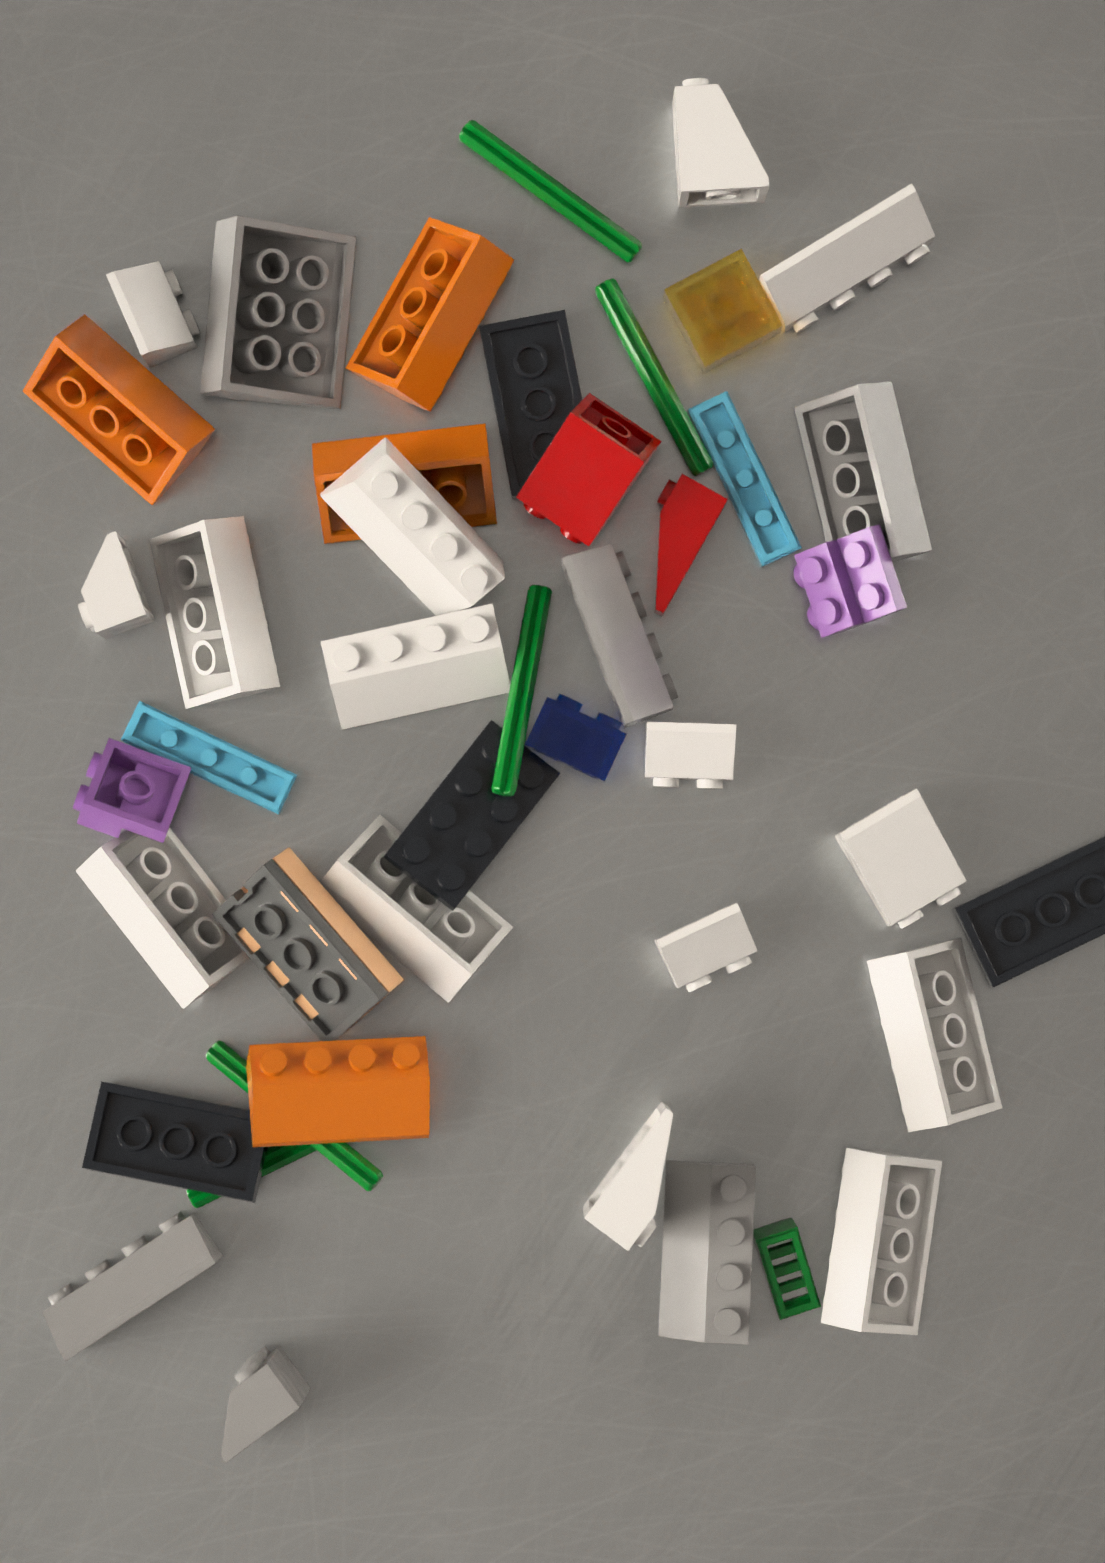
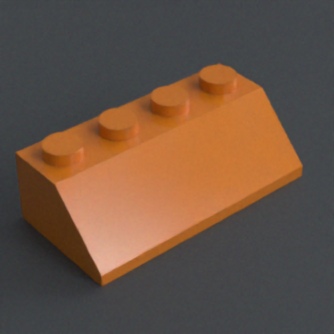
M429 217L345 368L399 399L431 412L457 363L462 358L464 350L474 332L484 319L485 313L499 287L505 281L506 275L515 259L482 235Z
M85 314L55 336L23 389V392L151 505L161 498L193 462L215 430L212 425Z
M486 423L312 443L314 481L324 544L362 540L322 499L320 493L385 437L471 527L497 524Z
M426 1036L249 1045L246 1071L253 1147L429 1138L430 1074Z

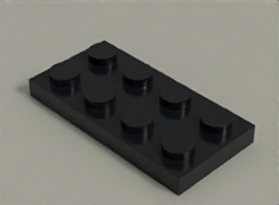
M565 310L479 326L512 499L516 498L570 412L582 401Z
M492 720L384 856L387 861L452 911L458 906L560 775V772L524 745L515 794L513 796H502L493 793L492 783L503 728Z
M1105 836L953 908L992 988L1105 934Z
M101 1081L82 1168L255 1203L267 1147L252 1146L250 1110Z

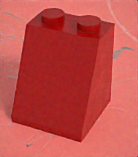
M589 393L570 412L516 498L524 503V508L533 516L539 519L547 518L561 527L560 532L570 541L577 544L583 542L590 546L598 537L662 441Z

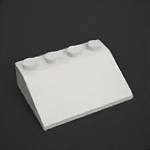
M662 1101L583 1206L584 1218L627 1251H629L634 1243L641 1248L657 1227L653 1217L656 1214L673 1119V1112Z

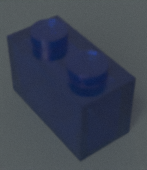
M558 694L556 700L547 697L525 746L604 783L627 733L619 730L622 722L598 712L596 719L580 712L583 704L565 695Z

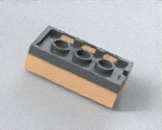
M290 847L265 863L243 884L244 887L232 894L212 914L321 1041H336L404 981L402 976Z

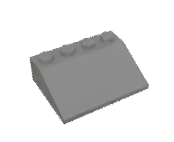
M239 215L216 221L200 394L243 401L340 409L356 236Z

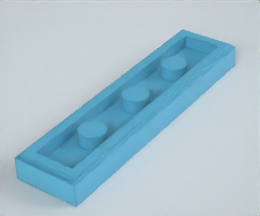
M723 392L689 408L687 412L713 461L714 469L761 567L800 550L802 547L728 392Z
M141 701L138 702L121 738V741L136 748L191 767V774L280 815L298 775Z

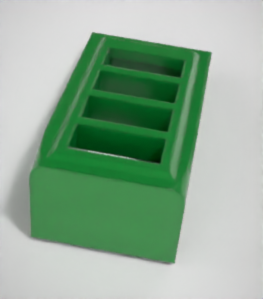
M786 1218L753 1229L754 1244L779 1320L821 1307L800 1233L793 1218ZM790 1239V1242L767 1248L769 1245ZM795 1254L796 1259L772 1265V1260ZM797 1271L801 1273L799 1277L781 1283L777 1282L779 1277ZM803 1287L806 1288V1294L783 1301L782 1294Z

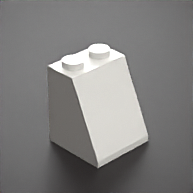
M692 78L682 81L683 86H675L672 109L678 208L765 203L769 190V177L720 85L709 84V80L706 78Z
M917 788L907 792L834 836L887 926L898 923L900 928L903 929L924 916L920 908L935 900L940 907L962 894L958 886L967 880Z

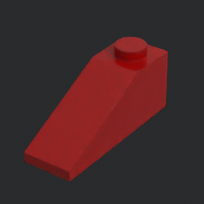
M683 473L677 483L670 479L668 480L657 500L659 504L663 505L659 516L654 613L661 617L728 500Z

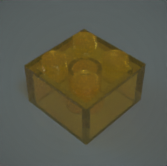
M742 248L667 287L663 291V300L703 374L779 335L783 327Z

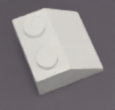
M157 261L106 274L139 352L150 368L198 348L193 336L199 334L200 330L191 310L188 309L182 312L176 296L182 294L183 291L173 269L165 272L160 262Z
M116 531L107 534L81 589L85 602L78 604L86 628H90L92 633L96 631L97 634L105 639L155 621L125 539Z
M647 722L645 728L644 779H653V787L679 788V780H697V788L723 789V781L733 780L736 724Z
M733 903L654 940L676 988L686 985L688 992L712 982L709 973L722 967H726L729 974L751 964L752 961L749 955L757 952L738 903Z

